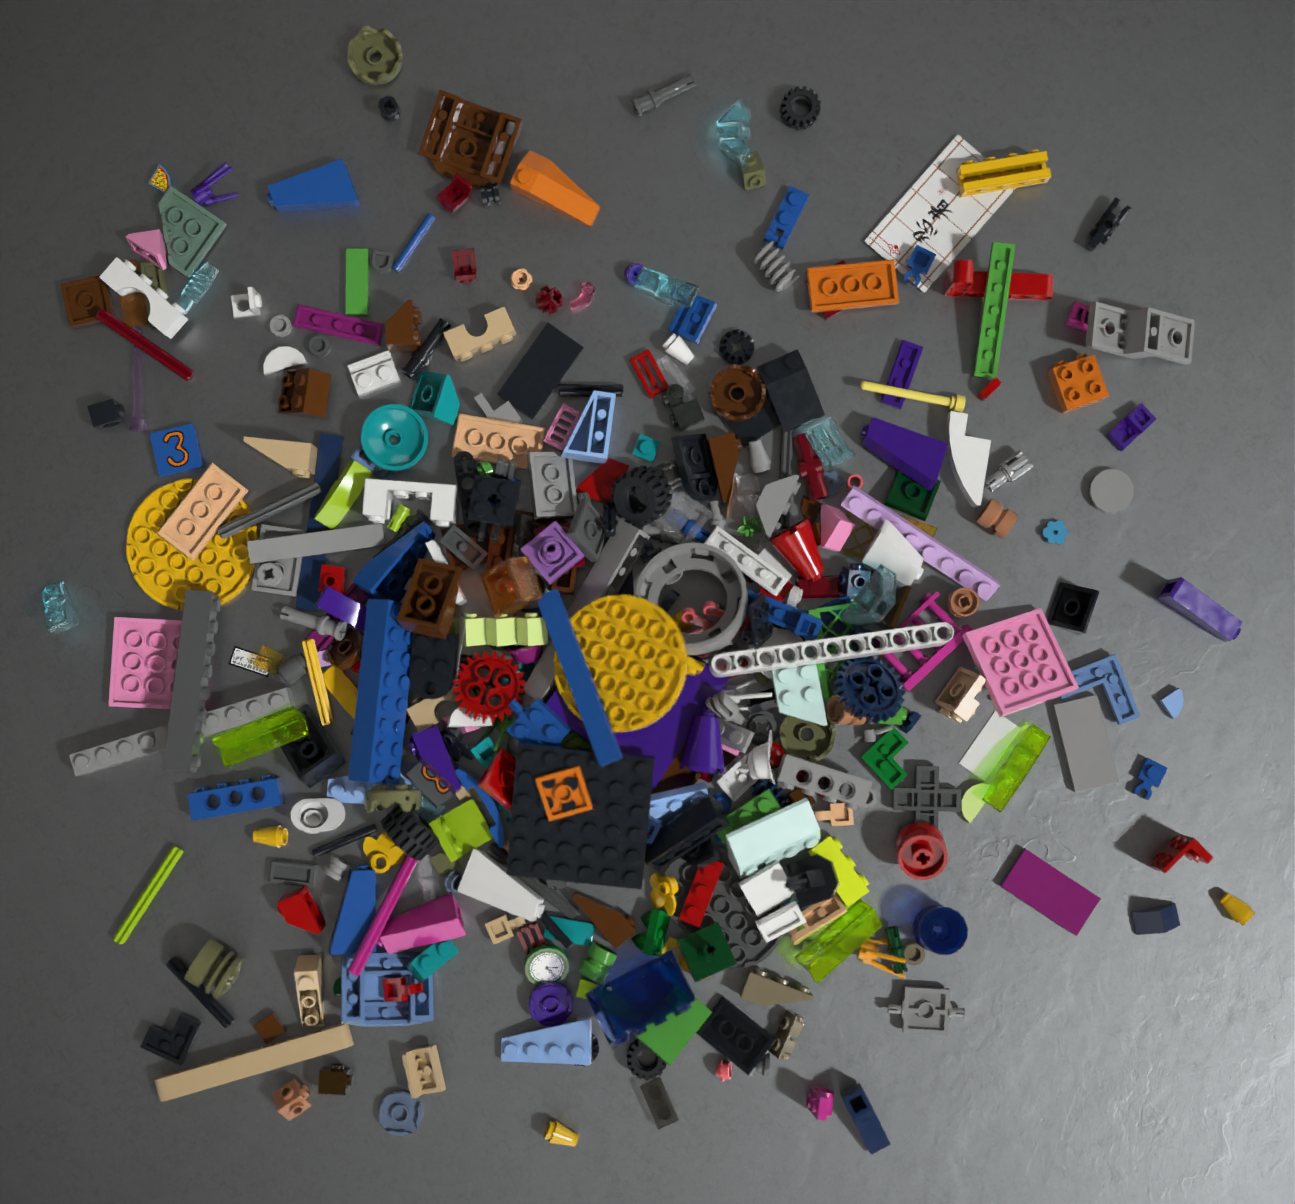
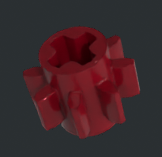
M549 285L540 288L541 292L536 293L537 297L535 300L538 309L542 313L547 311L549 314L558 312L557 308L562 307L561 303L563 301L561 292L556 287L550 289Z

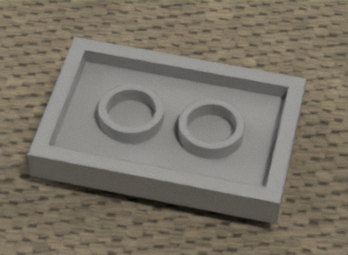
M529 452L527 454L534 519L573 518L578 503L572 459L561 458L563 452Z
M262 524L259 540L306 534L307 531ZM303 557L256 563L251 590L297 597ZM272 563L282 569L283 578L278 585L268 586L259 581L257 571L262 564Z

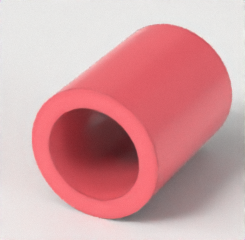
M857 474L851 475L846 480L845 486L848 491L852 488L850 479L858 481L857 488L859 489L863 485L862 477Z

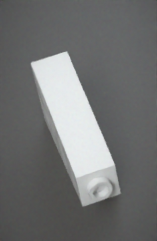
M473 849L457 892L529 921H536L537 918H540L545 907L542 905L544 898L516 876L506 875L507 869L484 850Z

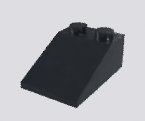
M798 349L757 366L758 375L766 387V396L784 433L825 416L807 367Z
M308 704L270 729L297 777L309 788L347 763L337 745L321 725Z

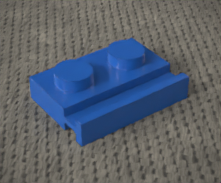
M687 291L668 329L669 332L698 344L717 307L716 302Z

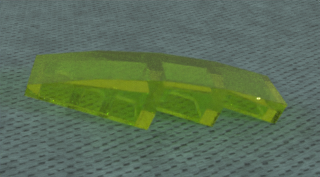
M1031 724L1021 741L1014 747L1006 763L1000 767L982 800L998 812H1002L1033 767L1051 736L1035 724Z

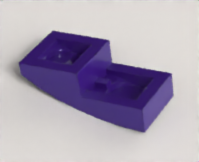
M1141 403L1106 436L1122 451L1157 418Z

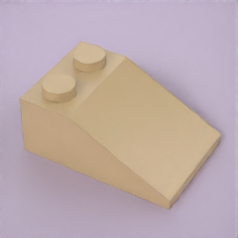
M244 437L243 441L291 471L292 475H296L297 478L309 479L310 475L315 476L318 448L313 444Z

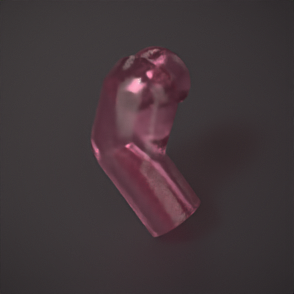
M584 282L581 286L580 296L568 301L572 312L589 306L592 303L595 287L591 282Z

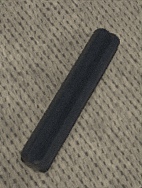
M559 384L558 386L560 397H591L594 390L614 393L616 397L623 396L622 384Z

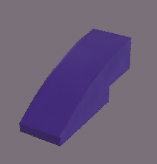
M326 585L315 605L364 632L367 607Z

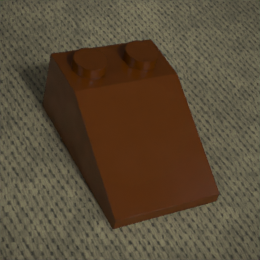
M419 558L397 617V621L404 630L446 640L454 617L462 572L461 567Z

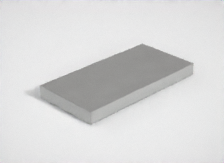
M1092 695L1052 705L1073 791L1077 792L1119 782L1098 696Z

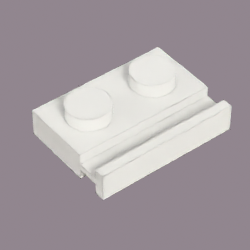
M389 350L347 365L359 397L401 382Z

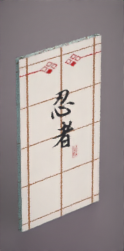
M959 135L951 141L864 241L867 246L884 260L894 259L895 270L902 276L911 270L906 265L916 245L935 253L936 256L926 276L921 273L919 274L921 280L916 288L923 294L1016 189L960 197L956 176L957 169L963 162L971 160L975 163L983 162L985 157ZM908 277L907 280L914 285V277Z

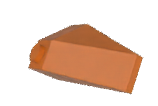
M529 151L519 163L510 182L512 191L589 227L592 226L600 209V206L550 159L533 151Z

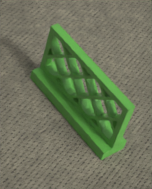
M858 602L803 609V611L821 619L820 612L828 611L834 616L828 626L822 623L816 640L823 639L828 632L835 637H842L849 628L854 631L853 623L855 627H861ZM845 608H852L853 617L849 623L840 617ZM837 619L846 625L840 635L831 630ZM833 645L831 648L827 647L829 654L836 655ZM840 660L834 670L827 666V662L816 664L823 699L837 695L834 693L835 691L830 690V681L845 660Z

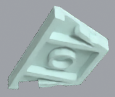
M811 648L804 649V653L808 658H814V651ZM790 653L784 660L792 661L793 656ZM816 664L771 670L778 713L813 722L820 726L828 725Z

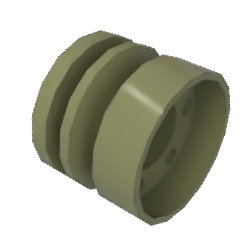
M211 938L194 959L184 979L197 988L205 980L208 981L205 993L209 994L216 986L213 997L218 1000L236 981L244 958L238 956L231 963L235 955L233 951L229 952L224 958L221 957L224 946Z

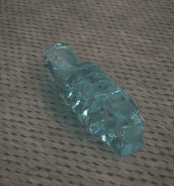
M208 262L193 275L192 279L189 280V283L182 290L181 294L183 296L177 304L185 310L183 315L187 314L193 304L200 302L219 272L217 268Z

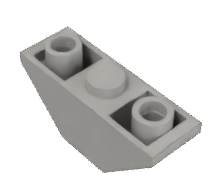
M795 474L765 485L755 506L765 537L770 539L772 534L777 535L781 526L778 520L781 514L786 516L791 506V503L788 502L791 494L796 495L801 483L797 482L800 476Z

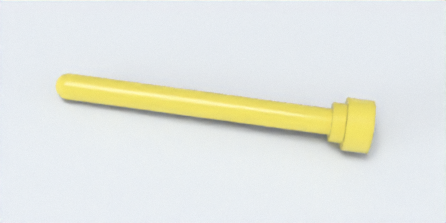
M868 381L860 383V388L863 390L944 405L954 412L962 413L965 407L966 397L956 394L949 398Z

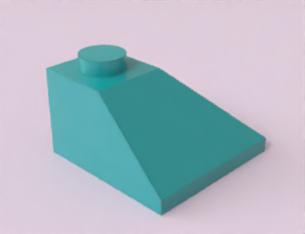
M421 371L409 408L422 418L454 425L460 402L451 376Z

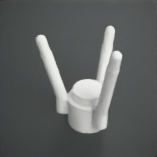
M755 678L738 684L727 685V689L721 690L737 704L740 703V699L772 696L771 692L740 694L739 690H735L757 683L758 681ZM738 705L739 710L748 711L747 706Z

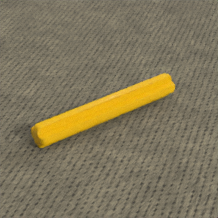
M306 639L301 644L321 725L327 726L332 724L334 720L314 639Z

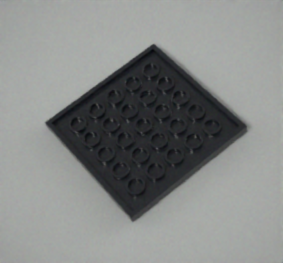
M518 742L506 875L642 890L655 756L621 752L623 758L600 767L594 749ZM580 765L593 809L549 821L535 778ZM568 777L564 785L571 787L574 791L578 787V780L574 777ZM553 778L543 781L542 785L550 789L554 787L556 780ZM547 796L549 807L552 809L554 805L553 799ZM571 799L569 802L563 803V810L567 812L576 809V802Z

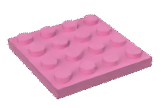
M1041 608L966 632L963 635V639L980 675L986 679L984 684L999 717L1079 689Z
M114 617L108 706L170 710L182 620Z

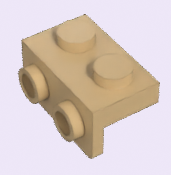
M436 1045L413 1048L402 1054L403 1067L405 1068L411 1098H417L423 1094L442 1092L446 1089Z

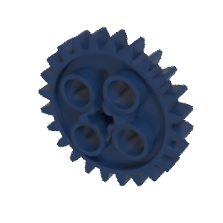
M872 656L846 659L834 676L837 680L833 685L838 687L834 693L841 695L838 702H845L846 705L843 709L850 708L851 716L857 713L858 720L866 717L867 723L874 719L875 723L878 724L881 719L886 722L889 718H893L901 709V704L905 701L902 698L905 691L901 690L904 683L897 681L900 675L893 674L894 667L887 668V661L884 664L880 663V657L876 660H873Z

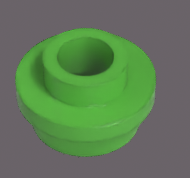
M488 461L478 462V468H476L477 475L495 477L494 470Z

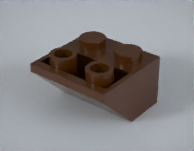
M407 300L386 321V346L391 353H412L418 351V347L422 345V334L419 333L418 325L422 324V313L413 300Z
M310 368L284 370V375L281 379V395L278 400V413L307 418H325L332 374Z

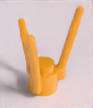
M867 938L866 942H860L858 959H862V963L873 965L902 979L905 978L904 974H894V969L874 961L879 957L896 962H906L904 958L878 952L879 947L874 945L888 944L887 939L874 940Z

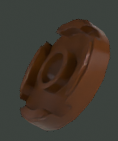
M347 629L346 635L341 641L333 639L331 651L328 649L327 658L336 669H349L361 659L364 633L360 629Z

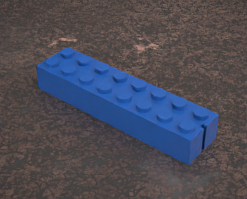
M368 599L348 775V780L399 785L413 632L404 630L397 621L402 602L382 599Z

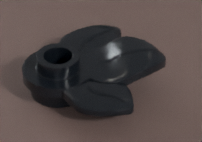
M445 727L442 732L440 731L447 752L454 761L458 762L461 756L469 760L473 759L470 748L462 741L463 734L457 727Z

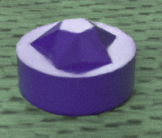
M639 263L629 264L624 271L626 282L635 286L643 284L647 278L646 268Z

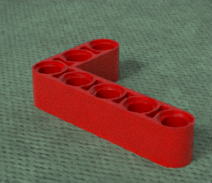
M971 260L954 261L946 271L945 295L984 298L988 272L973 271L974 261ZM1012 273L1008 299H1053L1054 276L1050 274Z

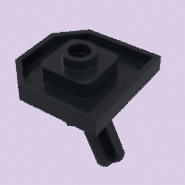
M816 854L786 865L790 877L786 879L784 887L788 888L789 891H795L800 909L834 897L840 882L831 860Z

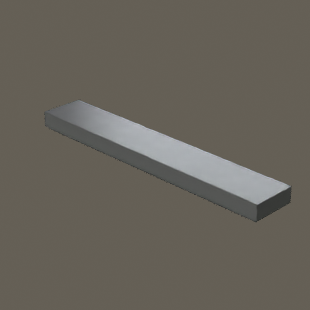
M382 523L247 541L250 564L385 546Z

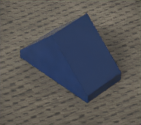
M1176 903L1131 912L1136 935L1166 933L1180 926Z

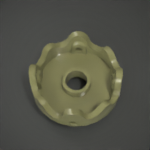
M364 26L348 44L347 61L353 74L359 80L370 85H382L393 80L400 72L403 64V52L398 39L387 29H373L370 26ZM379 53L382 55V58L379 62L374 63L370 61L371 55Z
M786 715L779 730L781 746L790 756L812 763L824 758L834 746L835 725L828 720L827 715V726H820L813 722ZM804 728H810L813 732V737L809 741H804L801 738V731Z
M413 784L394 785V789H391V785L371 786V790L364 791V807L366 812H373L374 809L382 811L392 803L395 805L399 803L404 812H409L411 809L418 810L419 806H421V790L413 789Z

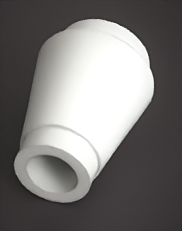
M673 333L662 345L665 349L664 352L685 365L695 356L680 335L677 336Z

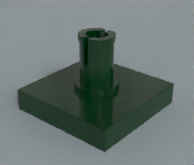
M719 922L676 941L695 983L737 964Z

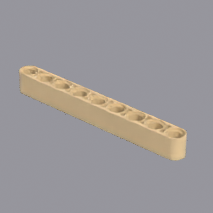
M340 1023L155 1078L154 1082L159 1101L164 1102L345 1049L354 1045L349 1024Z

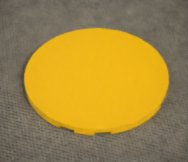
M193 478L174 481L159 487L149 494L134 512L127 530L126 556L134 575L133 577L146 594L160 604L182 611L184 610L186 590L213 591L219 596L221 605L236 597L249 583L255 570V564H250L247 541H255L260 538L257 524L225 539L221 538L217 531L197 558L191 560L160 536L157 532L199 480ZM241 500L221 526L252 511Z
M625 594L598 598L591 601L590 604L581 610H578L570 618L613 732H629L642 729L664 716L679 697L687 673V650L683 636L674 620L662 608L651 601ZM555 650L554 677L559 694L562 695L567 707L573 714L582 720Z

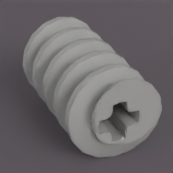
M771 241L755 254L754 263H761L759 269L761 271L766 270L764 276L766 278L772 277L770 283L771 285L777 284L775 290L779 292L790 286L799 276L793 278L796 270H787L790 262L782 263L785 256H776L780 249L772 250L771 247L774 241Z

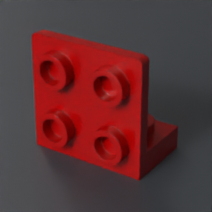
M1181 834L1170 840L1168 843L1169 847L1164 852L1160 851L1153 858L1154 862L1150 866L1155 870L1166 873L1183 855L1190 861L1194 860L1197 863L1203 862L1206 864L1214 857L1195 838Z

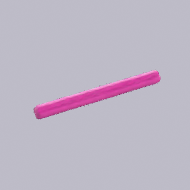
M408 855L405 856L348 968V972L354 976H360L418 862Z

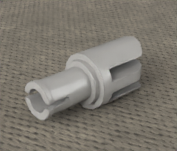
M1021 450L999 464L998 471L985 479L984 485L986 487L989 486L988 490L990 492H993L994 489L1005 481L1013 482L1034 467L1031 462L1022 467L1028 459L1026 456L1019 458L1022 455Z
M721 691V694H715L713 698L709 697L706 699V706L722 721H730L735 725L739 724L742 728L747 725L748 720L739 712L738 704L724 691Z

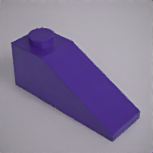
M438 726L412 734L409 739L410 742H408L411 754H415L417 760L453 794L458 793L461 786Z

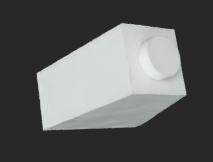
M885 519L868 546L862 563L909 586L914 579L918 581L924 571L921 567L924 558L894 525Z

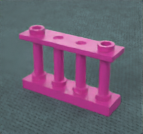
M937 591L933 594L930 592L925 594L919 600L922 604L895 629L905 628L910 622L915 626L926 625L918 615L928 606L942 622H946L953 627V638L942 646L934 647L935 652L930 657L928 655L925 656L919 649L908 650L918 661L919 667L914 672L908 670L893 653L882 654L902 676V683H904L902 689L905 692H909L964 640L963 635L966 632L973 630L968 624L963 626L957 625L934 601L940 595ZM893 636V638L896 637L902 643L900 636ZM876 640L874 648L879 649L881 644L879 640Z

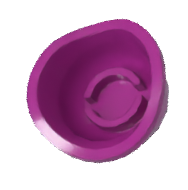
M506 645L505 649L514 661L521 664H530L541 657L543 645Z

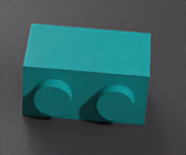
M451 940L433 943L409 962L406 967L415 979L421 983L460 951Z

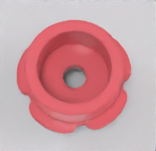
M723 1059L720 1060V1063L716 1064V1077H721L722 1082L732 1077L731 1061Z

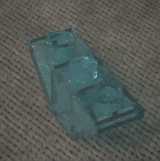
M741 99L737 100L716 122V142L722 154L740 167L747 168V158H750V148L747 143L751 138L748 121H751V114L749 108L745 107Z
M643 266L633 285L634 288L657 301L678 309L690 308L700 288L698 285Z
M880 564L840 618L854 627L882 621L896 602L897 574Z
M62 580L49 584L46 588L42 589L45 624L48 633L60 634L79 625L76 607Z

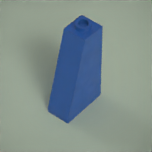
M343 159L267 186L270 192L266 194L271 207L275 206L279 212L360 206Z
M356 865V869L349 871L328 947L330 955L356 953L376 915L375 870L369 869V865ZM376 944L372 952H377Z

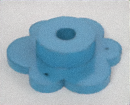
M1061 520L1055 523L1049 521L1047 527L1042 530V535L1047 538L1049 544L1056 543L1061 545L1065 542L1068 530Z

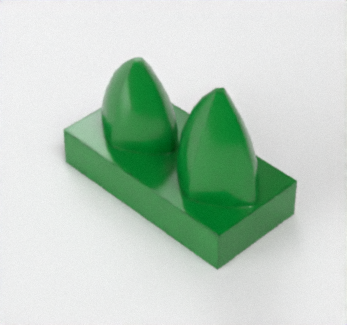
M653 909L640 917L648 931L637 934L631 939L635 946L643 951V954L661 957L671 917L667 912Z

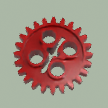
M484 651L483 657L475 653V660L467 657L468 665L460 664V668L463 671H458L457 677L460 679H453V684H456L458 687L453 688L452 691L454 694H459L454 700L455 702L462 701L459 705V710L466 708V717L473 713V721L482 717L483 724H485L487 718H490L491 723L494 724L496 717L501 722H503L504 714L512 717L511 708L508 705L514 699L522 704L523 699L519 695H525L526 690L520 688L526 685V681L519 680L524 676V673H517L519 664L512 666L513 658L505 661L504 653L498 658L496 657V651L492 653V656H488L487 651ZM485 668L490 674L486 677H481L477 672ZM497 669L499 672L493 681V688L489 690L485 703L480 705V701L485 694V688L489 685L492 675ZM506 677L510 680V684L502 686L498 683V680ZM475 688L481 693L477 697H471L468 692L470 689ZM497 697L501 700V704L492 706L489 700Z

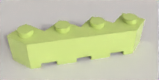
M538 612L525 613V616H508V613H494V616H477V613L463 614L462 620L465 628L462 646H535L548 644V629L544 618L538 616ZM453 617L448 633L457 634L460 617Z

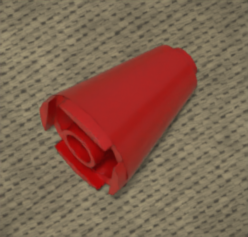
M808 518L790 526L789 529L770 539L771 545L805 581L810 580L812 583L823 577L821 573L825 569Z

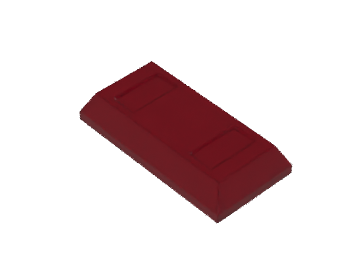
M839 575L823 576L812 583L810 580L805 581L801 576L795 577V586L803 590L801 599L840 597Z

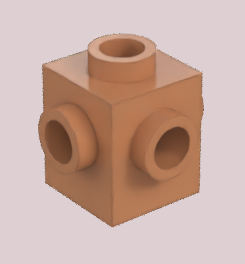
M295 1079L272 1093L277 1111L288 1121L312 1106L309 1099L311 1093L305 1084L301 1085Z

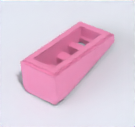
M563 403L543 440L544 444L563 452L582 412ZM564 411L576 416L575 419L572 420L564 416ZM562 419L572 424L571 427L569 428L559 423L560 420ZM559 427L567 431V434L564 435L556 431V428ZM553 434L564 439L561 443L553 439Z

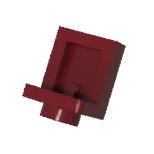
M456 173L453 176L452 182L437 195L436 201L453 214L469 200L473 186L468 180Z
M474 248L453 249L454 281L459 280L460 283L472 282L477 277Z

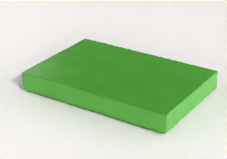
M676 983L634 1036L669 1066L712 1011L682 985Z

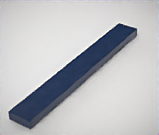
M320 434L314 482L320 485L322 492L311 497L306 533L331 530L313 518L334 481L338 480L344 436ZM327 554L303 557L296 601L297 609L319 611V607L315 603L322 593L318 589L322 564L326 565Z

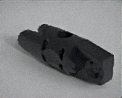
M1115 197L1089 232L1092 238L1086 247L1094 251L1100 242L1105 245L1115 229L1129 213L1131 207L1128 205L1124 207L1117 217L1112 211L1118 206L1120 199Z

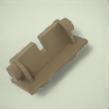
M786 1010L784 1016L780 1019L779 1028L775 1035L777 1040L769 1050L771 1054L783 1060L791 1057L796 1041L790 1038L791 1036L799 1037L805 1024L803 1023L804 1018L799 1015L795 1016Z

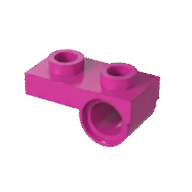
M811 1087V1092L806 1097V1107H809L808 1110L817 1120L826 1121L827 1116L832 1115L834 1091Z

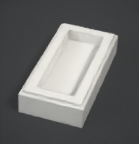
M796 901L756 921V925L766 943L806 923Z

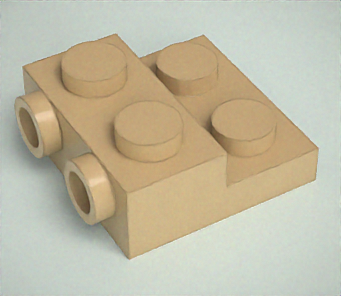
M959 666L934 702L940 707L939 712L948 718L951 717L958 723H961L962 720L967 722L975 714L976 708L980 704L974 697L980 693L986 679L975 672Z

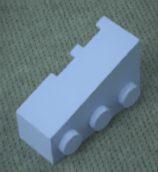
M593 391L561 458L600 464L606 462L616 394Z

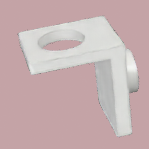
M247 287L248 294L231 296L234 318L260 315L262 298L253 287ZM242 299L248 300L250 306L244 312L238 310L237 307L238 302Z

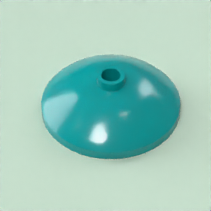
M388 404L375 409L366 418L361 430V445L368 459L376 466L389 471H402L414 466L423 457L428 445V431L423 419L414 410L400 404ZM395 436L397 438V442L391 443L389 441V437Z

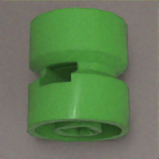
M592 941L587 951L589 957L582 960L578 971L584 976L603 984L609 973L607 968L613 966L618 954L606 946Z

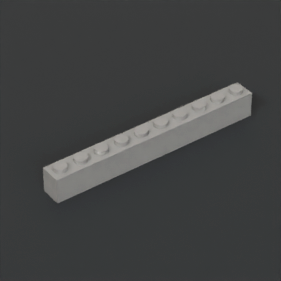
M621 519L615 527L616 535L614 537L610 536L606 545L602 548L598 561L591 567L590 573L567 611L569 619L578 610L590 604L591 601L618 594L644 549L643 542L649 540V535L639 528ZM552 639L547 644L544 653L535 665L526 685L523 687L526 690L525 695H519L523 699V703H519L523 708L532 705L538 698L546 704L557 690L554 677L555 647ZM511 709L512 717L516 719L517 714Z
M291 688L279 689L207 712L206 721L202 725L204 738L296 710L297 706ZM168 724L70 754L69 757L75 777L164 751Z

